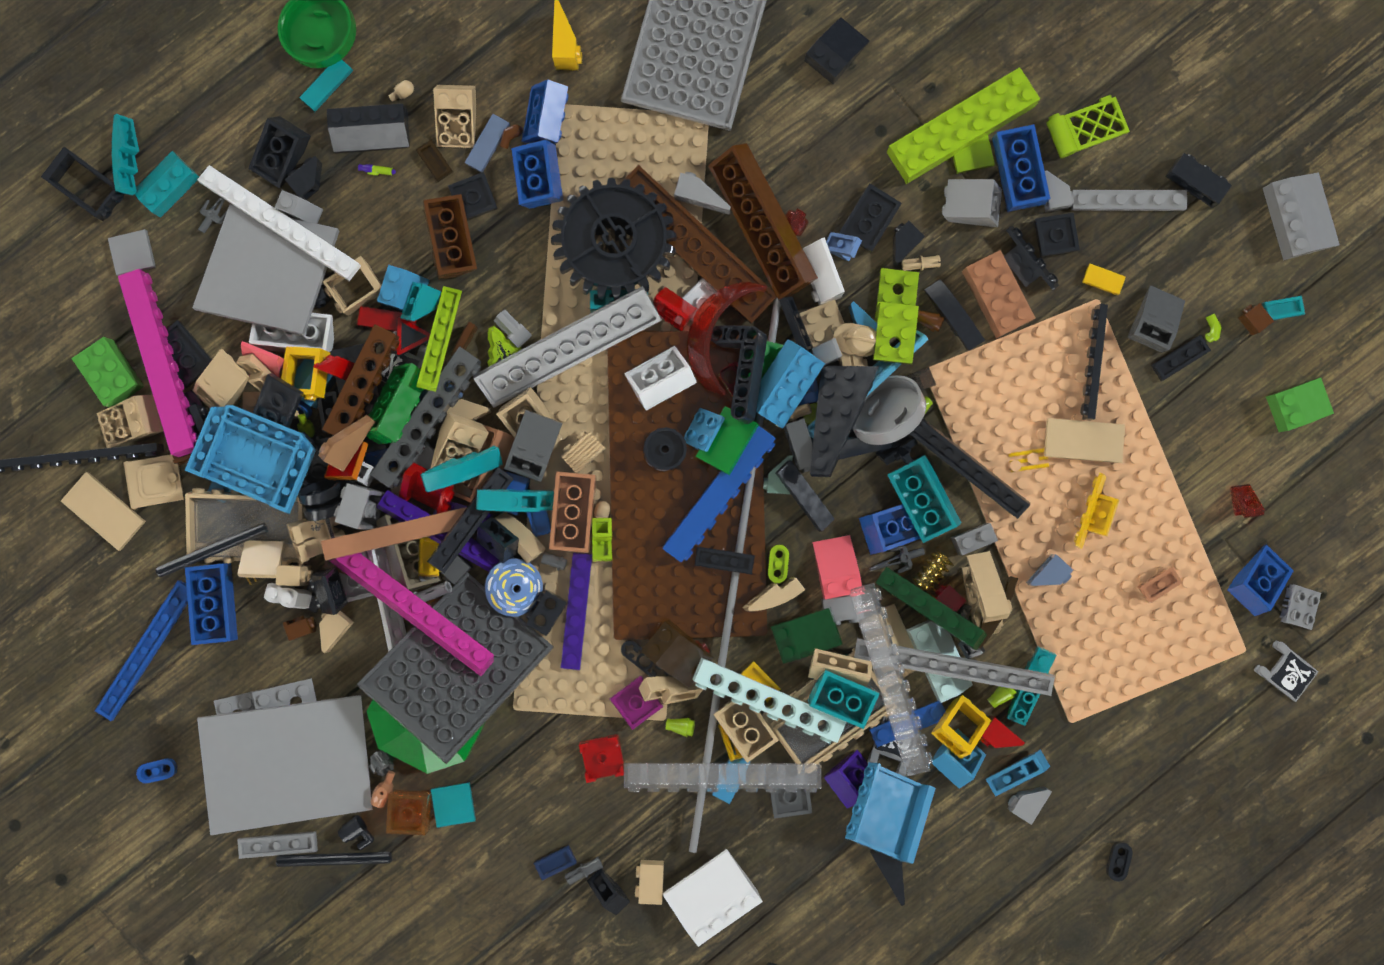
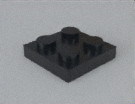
M484 172L448 185L452 196L462 195L467 221L498 209Z
M1074 213L1036 218L1034 220L1040 257L1080 250Z

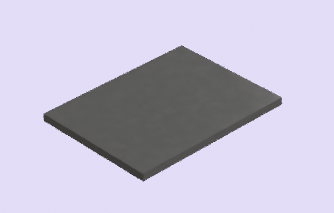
M468 572L452 587V592L445 594L432 608L494 654V662L485 673L479 676L414 626L357 683L360 689L445 764L455 756L554 647L519 616H506L494 610L486 598L485 587Z

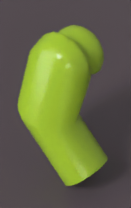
M1212 314L1206 317L1211 330L1205 337L1210 343L1217 341L1221 334V325L1216 315Z

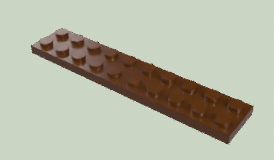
M638 164L625 179L630 180V187L635 188L638 184L644 185L645 195L655 192L657 194L655 204L665 203L668 207L667 212L662 216L673 218L674 225L666 228V230L674 231L677 234V240L666 241V243L672 245L676 250L675 253L752 324L775 300L776 294Z

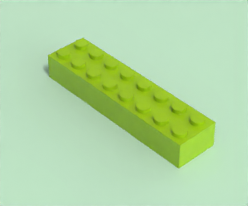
M1019 67L889 145L887 154L906 184L950 159L956 153L1033 109L1038 104L1040 97Z

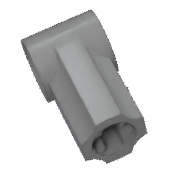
M506 310L500 312L494 319L497 326L508 335L507 337L517 348L521 347L532 336Z

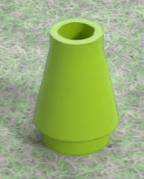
M998 686L987 700L996 708L1015 698L1014 695L1017 692L1015 689Z
M690 718L667 719L666 730L685 737L693 736L695 721Z

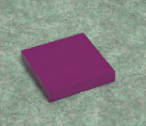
M641 675L610 697L611 702L632 730L664 707L659 699L644 701L639 690L644 680Z

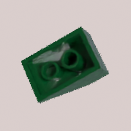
M831 607L771 626L783 664L811 656L815 649L825 651L843 644Z

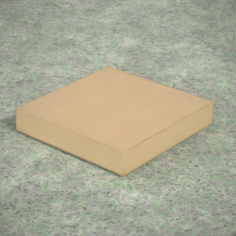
M246 541L237 573L238 576L276 578L277 565H281L283 558L284 541Z

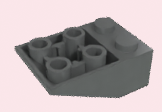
M1150 285L1127 338L1161 353L1170 350L1178 332L1185 300Z
M525 410L504 469L541 482L562 423Z

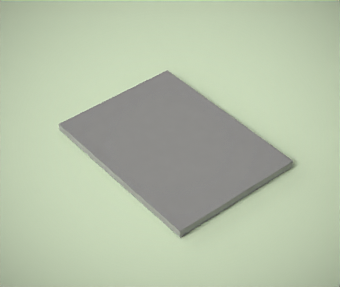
M649 0L621 102L731 131L767 0Z
M361 695L197 718L210 835L373 810L370 803L371 790Z

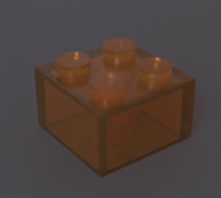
M392 790L388 794L386 833L426 835L430 829L431 792Z

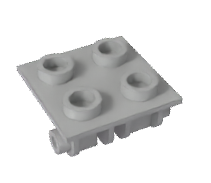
M1290 584L1289 588L1286 589L1285 595L1290 600L1284 599L1289 604L1282 605L1287 609L1282 608L1280 622L1312 630L1321 593Z

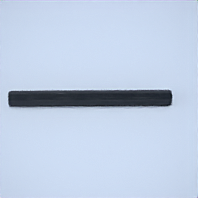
M265 523L251 527L161 565L155 569L159 577L173 573L268 532V527Z
M392 853L279 855L276 857V866L391 863Z

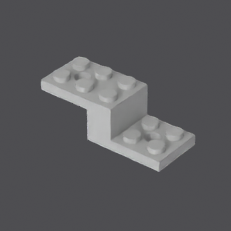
M310 678L214 700V705L218 715L233 713L236 709L248 711L291 705L290 700L295 696L300 697L302 703L317 700L313 681Z

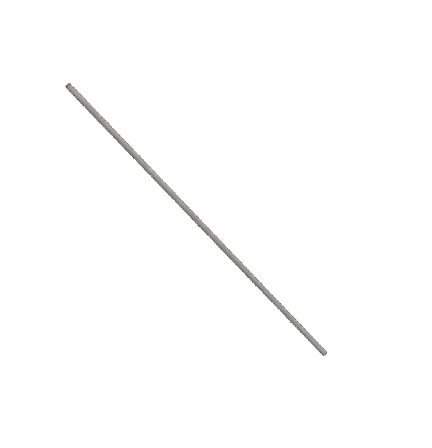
M777 297L773 304L768 341L773 343L776 341L781 308ZM757 413L755 422L762 427L764 417ZM755 467L751 470L750 474L752 476L745 485L735 549L737 553H743ZM732 572L718 659V665L722 667L726 665L739 572ZM716 674L715 684L720 680L719 674ZM714 693L689 852L692 853L697 852L717 719L713 714L719 710L720 696Z

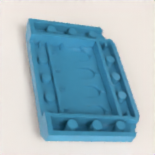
M234 405L211 407L185 471L216 482L290 514L316 449L303 433Z

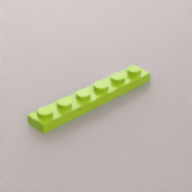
M443 286L417 382V387L435 392L437 390L462 294L461 290Z

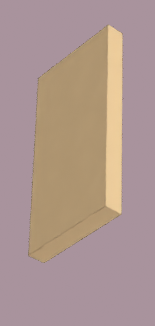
M1047 418L1044 457L1122 463L1125 424Z
M85 472L61 500L64 505L118 551L123 549L146 522L89 472Z

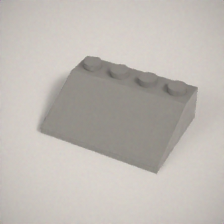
M1319 173L1290 177L1272 182L1263 188L1283 261L1340 245Z

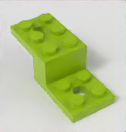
M880 269L875 321L877 322L876 342L873 360L910 365L913 363L919 306H916L919 272ZM900 285L903 288L902 294H895L893 286ZM891 338H897L900 341L898 348L890 346Z

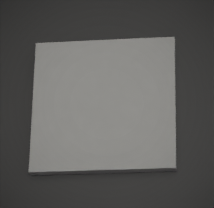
M230 204L192 308L196 311L304 336L327 266L233 204ZM291 218L333 247L335 246L339 234L338 228Z

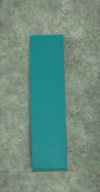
M118 114L114 115L112 130V169L115 191L134 195L137 192L134 175L138 172L135 155L139 152L133 119Z
M492 446L480 453L472 452L458 460L452 458L422 473L421 477L425 491L430 492L486 473L503 465L499 448Z

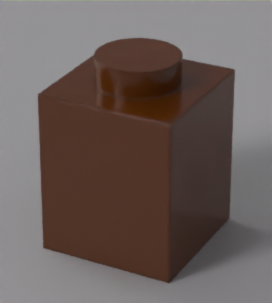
M1260 303L1254 306L1252 304L1246 306L1242 310L1243 314L1238 317L1251 335L1260 333L1274 322Z

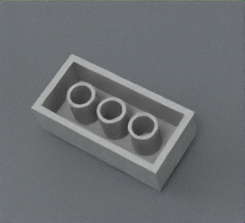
M347 483V486H344L341 491V504L337 506L334 517H336L335 522L356 529L377 528L376 521L380 519L382 511L376 507L385 492Z

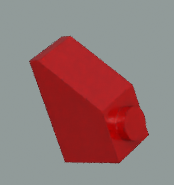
M992 715L989 717L991 720L989 726L980 738V741L987 747L992 745L994 748L1023 746L1025 744L1024 741Z

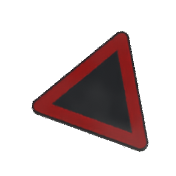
M398 316L396 335L399 336L398 340L400 343L396 350V355L400 357L427 343L431 333Z

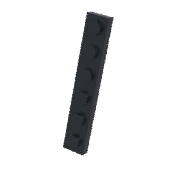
M1108 304L1095 306L1091 313L1093 327L1089 331L1091 346L1087 350L1089 364L1085 368L1087 382L1083 387L1085 399L1080 410L1081 415H1083L1082 420L1091 421L1096 418Z
M496 467L480 490L507 489L513 478L499 467ZM477 494L427 561L442 573L447 571L490 512L476 509Z

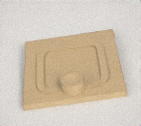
M172 455L123 462L131 509L136 510L140 507L185 500L179 465L173 463Z

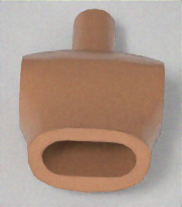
M388 771L385 780L375 787L370 801L371 805L377 808L384 807L393 790L392 781L395 772Z

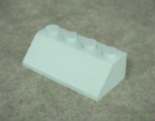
M927 620L906 629L914 649L960 657L950 633L932 621ZM925 672L936 699L941 703L960 695L973 685L969 680Z

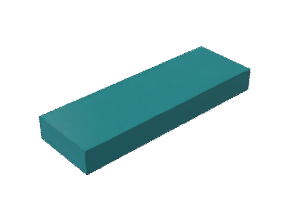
M340 60L336 64L327 67L299 98L316 112L353 72V69L343 60Z

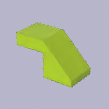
M592 518L593 561H612V518Z

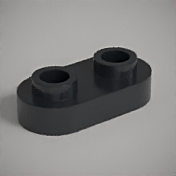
M1119 841L1114 843L1111 848L1106 872L1114 881H1123L1128 875L1133 851L1127 843ZM1120 848H1123L1122 854H1118ZM1118 867V872L1114 873L1113 869Z

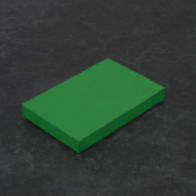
M725 406L720 414L725 420L709 450L705 452L699 449L696 457L730 476L759 424L754 421L750 424L741 423L732 417L731 409Z

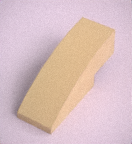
M504 511L495 517L497 521L519 538L517 552L527 564L546 550L528 528Z
M790 577L781 586L771 583L748 602L743 609L746 611H759L773 608L795 598L805 589L798 579Z
M667 676L647 677L639 687L644 701L662 698L664 705L696 699L703 689L695 686L696 682L687 687L676 678Z

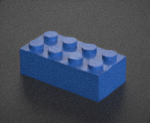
M1035 125L996 132L992 142L1007 211L1045 205L1051 198Z
M231 563L185 567L191 645L238 640Z

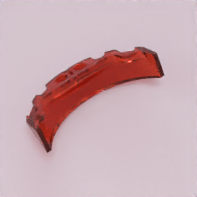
M741 282L726 286L713 293L697 310L688 333V355L696 377L706 390L724 397L726 395V391L722 388L713 372L709 352L711 334L718 318L736 299L758 290L765 293L767 286L752 282Z

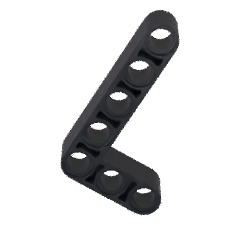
M714 326L709 331V339L722 348H741L731 415L743 424H750L756 415L767 336L754 326Z

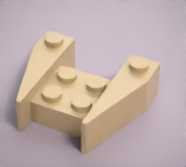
M990 551L967 555L969 566L963 567L961 570L972 623L979 627L981 617H983L984 623L1007 619L1012 611V605L1010 600L1006 599ZM1001 620L993 634L1000 632L1003 620Z

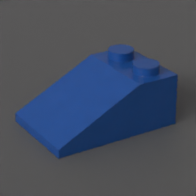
M903 504L859 518L870 555L921 539Z
M1264 545L1235 576L1227 590L1254 616L1272 610L1294 570L1271 548Z

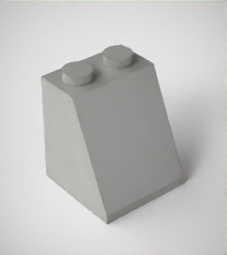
M948 179V186H945L944 189L946 204L942 208V214L948 222L998 227L1002 189L994 179Z

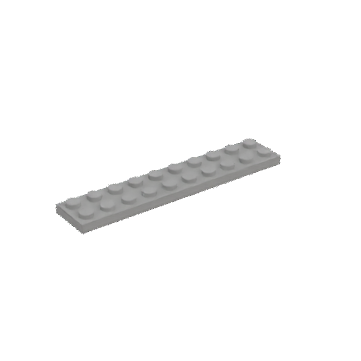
M642 286L478 372L475 376L473 375V379L494 408L519 395L529 387H535L658 323L662 319Z

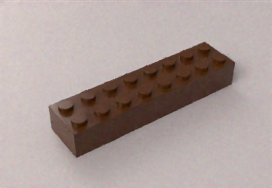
M748 144L733 145L708 165L728 205L731 206V210L778 300L793 296L817 280L818 277Z

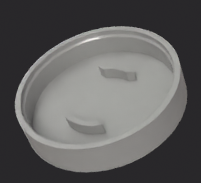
M895 375L887 377L866 397L865 404L852 429L855 435L865 443L883 445L900 440L911 433L920 424L926 411V400L918 384L905 376Z

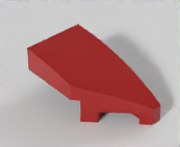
M328 355L325 357V361L320 364L316 363L313 366L323 372L347 380L354 363L339 356Z

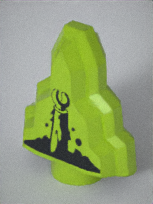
M495 326L488 329V341L490 343L488 354L490 359L487 363L489 367L522 350L521 347L517 348L511 340L506 339L503 332Z

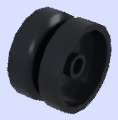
M667 427L658 428L651 432L643 446L644 459L648 465L655 470L663 472L673 470L679 466L685 459L687 452L686 441L683 436L675 429ZM663 446L669 448L667 453L662 452L661 448Z
M319 480L299 490L298 498L300 504L305 505L303 513L306 520L319 521L334 516L337 506H340L342 501L340 497L342 488L339 480Z

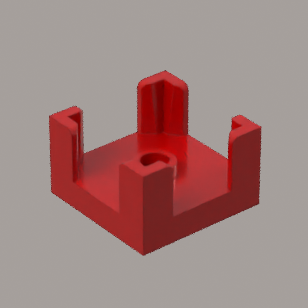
M618 734L580 741L579 749L584 760L586 783L595 782L597 778L625 775L626 770Z

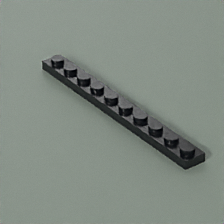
M150 443L0 460V473L5 472V469L9 468L12 471H22L27 466H30L31 469H40L46 464H50V467H59L64 462H69V465L81 464L82 460H88V463L100 462L101 458H107V461L119 460V456H126V459L138 458V454H145L146 457L157 456V452H164V444Z

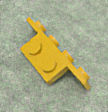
M1099 473L1098 477H1095L1093 480L1092 488L1094 490L1092 495H1089L1087 498L1086 506L1088 508L1086 513H1083L1081 516L1080 524L1082 526L1080 532L1077 531L1074 537L1075 546L1079 549L1083 548L1088 531L1108 536L1119 503L1118 499L1101 494L1106 480V476L1103 473Z

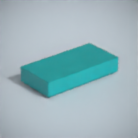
M1302 296L1262 303V306L1273 320L1305 315Z

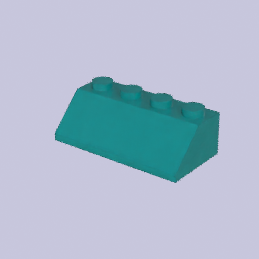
M926 455L888 474L923 543L958 527L962 523Z

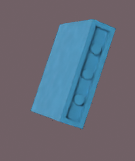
M869 762L864 771L865 776L858 790L859 795L852 809L853 814L846 828L845 838L902 862L913 864L936 788L920 784L881 767L880 763Z

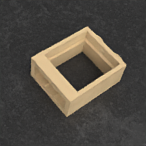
M362 256L355 259V261L361 265L359 269H361L374 290L350 306L346 305L334 287L344 280V277L334 273L323 281L326 286L324 291L337 302L334 304L337 310L348 316L360 309V306L366 305L379 296L382 286Z

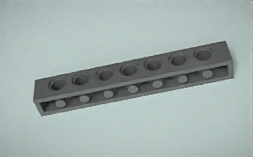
M459 346L441 372L436 392L431 390L427 392L411 415L410 421L404 426L401 438L389 446L371 472V476L388 488L398 487L401 484L404 472L415 463L413 460L416 455H420L426 447L424 445L428 438L432 439L437 431L435 428L439 422H444L448 409L456 405L460 392H464L470 384L469 379L472 375L475 376L481 369V361ZM464 366L466 369L465 374L458 376L457 369ZM449 382H453L455 386L451 392L446 391V385ZM438 398L443 399V405L440 408L435 407V401ZM427 414L432 415V421L429 424L424 423V416ZM415 430H420L421 437L418 440H414L412 436ZM404 446L410 448L407 456H403L401 453ZM396 461L399 466L398 470L392 472L390 466Z

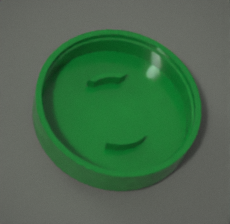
M289 0L279 16L278 36L285 51L298 63L310 68H325L336 64L348 54L355 41L356 22L352 11L343 0Z

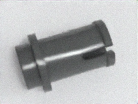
M545 552L541 563L555 567L559 571L565 569L567 559H564V556L558 557Z

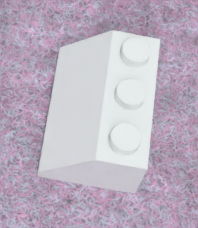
M821 238L803 248L818 277L817 280L811 283L814 290L811 293L814 301L818 302L819 305L840 299L845 292L826 240Z
M675 346L624 373L646 411L697 383L689 364Z

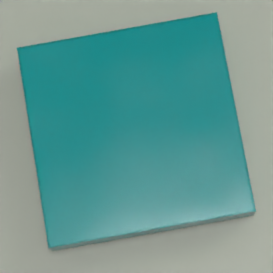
M470 782L431 788L437 828L476 821Z

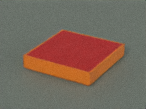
M364 441L361 443L344 471L329 464L325 478L328 480H357L368 444Z

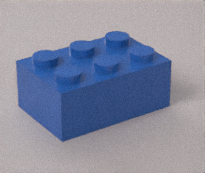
M542 140L511 148L519 205L531 209L563 201L556 145L548 140Z

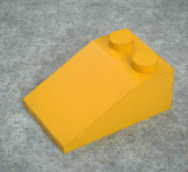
M554 0L552 58L556 70H578L579 64H582L581 46L577 45L576 37L559 0Z

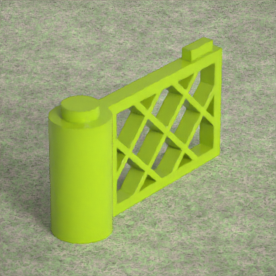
M1111 95L1100 98V103L1067 115L1057 113L1048 118L1049 121L1046 124L1060 158L1068 157L1078 151L1130 132L1116 97L1112 98ZM1112 103L1114 108L1113 115L1104 112L1106 105ZM1089 111L1099 114L1096 121L1087 118ZM1101 116L1111 119L1108 127L1099 123ZM1076 117L1082 120L1079 128L1072 125L1070 118ZM1114 121L1120 124L1122 131L1117 132L1111 129ZM1084 122L1094 126L1091 133L1082 130ZM1097 127L1106 131L1103 138L1094 135ZM1079 134L1089 137L1086 144L1080 145L1078 140Z

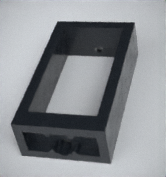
M66 147L62 148L41 176L64 195L103 222L111 216L112 210L123 200L125 194L115 191L113 181ZM75 160L113 188L97 211L58 183Z

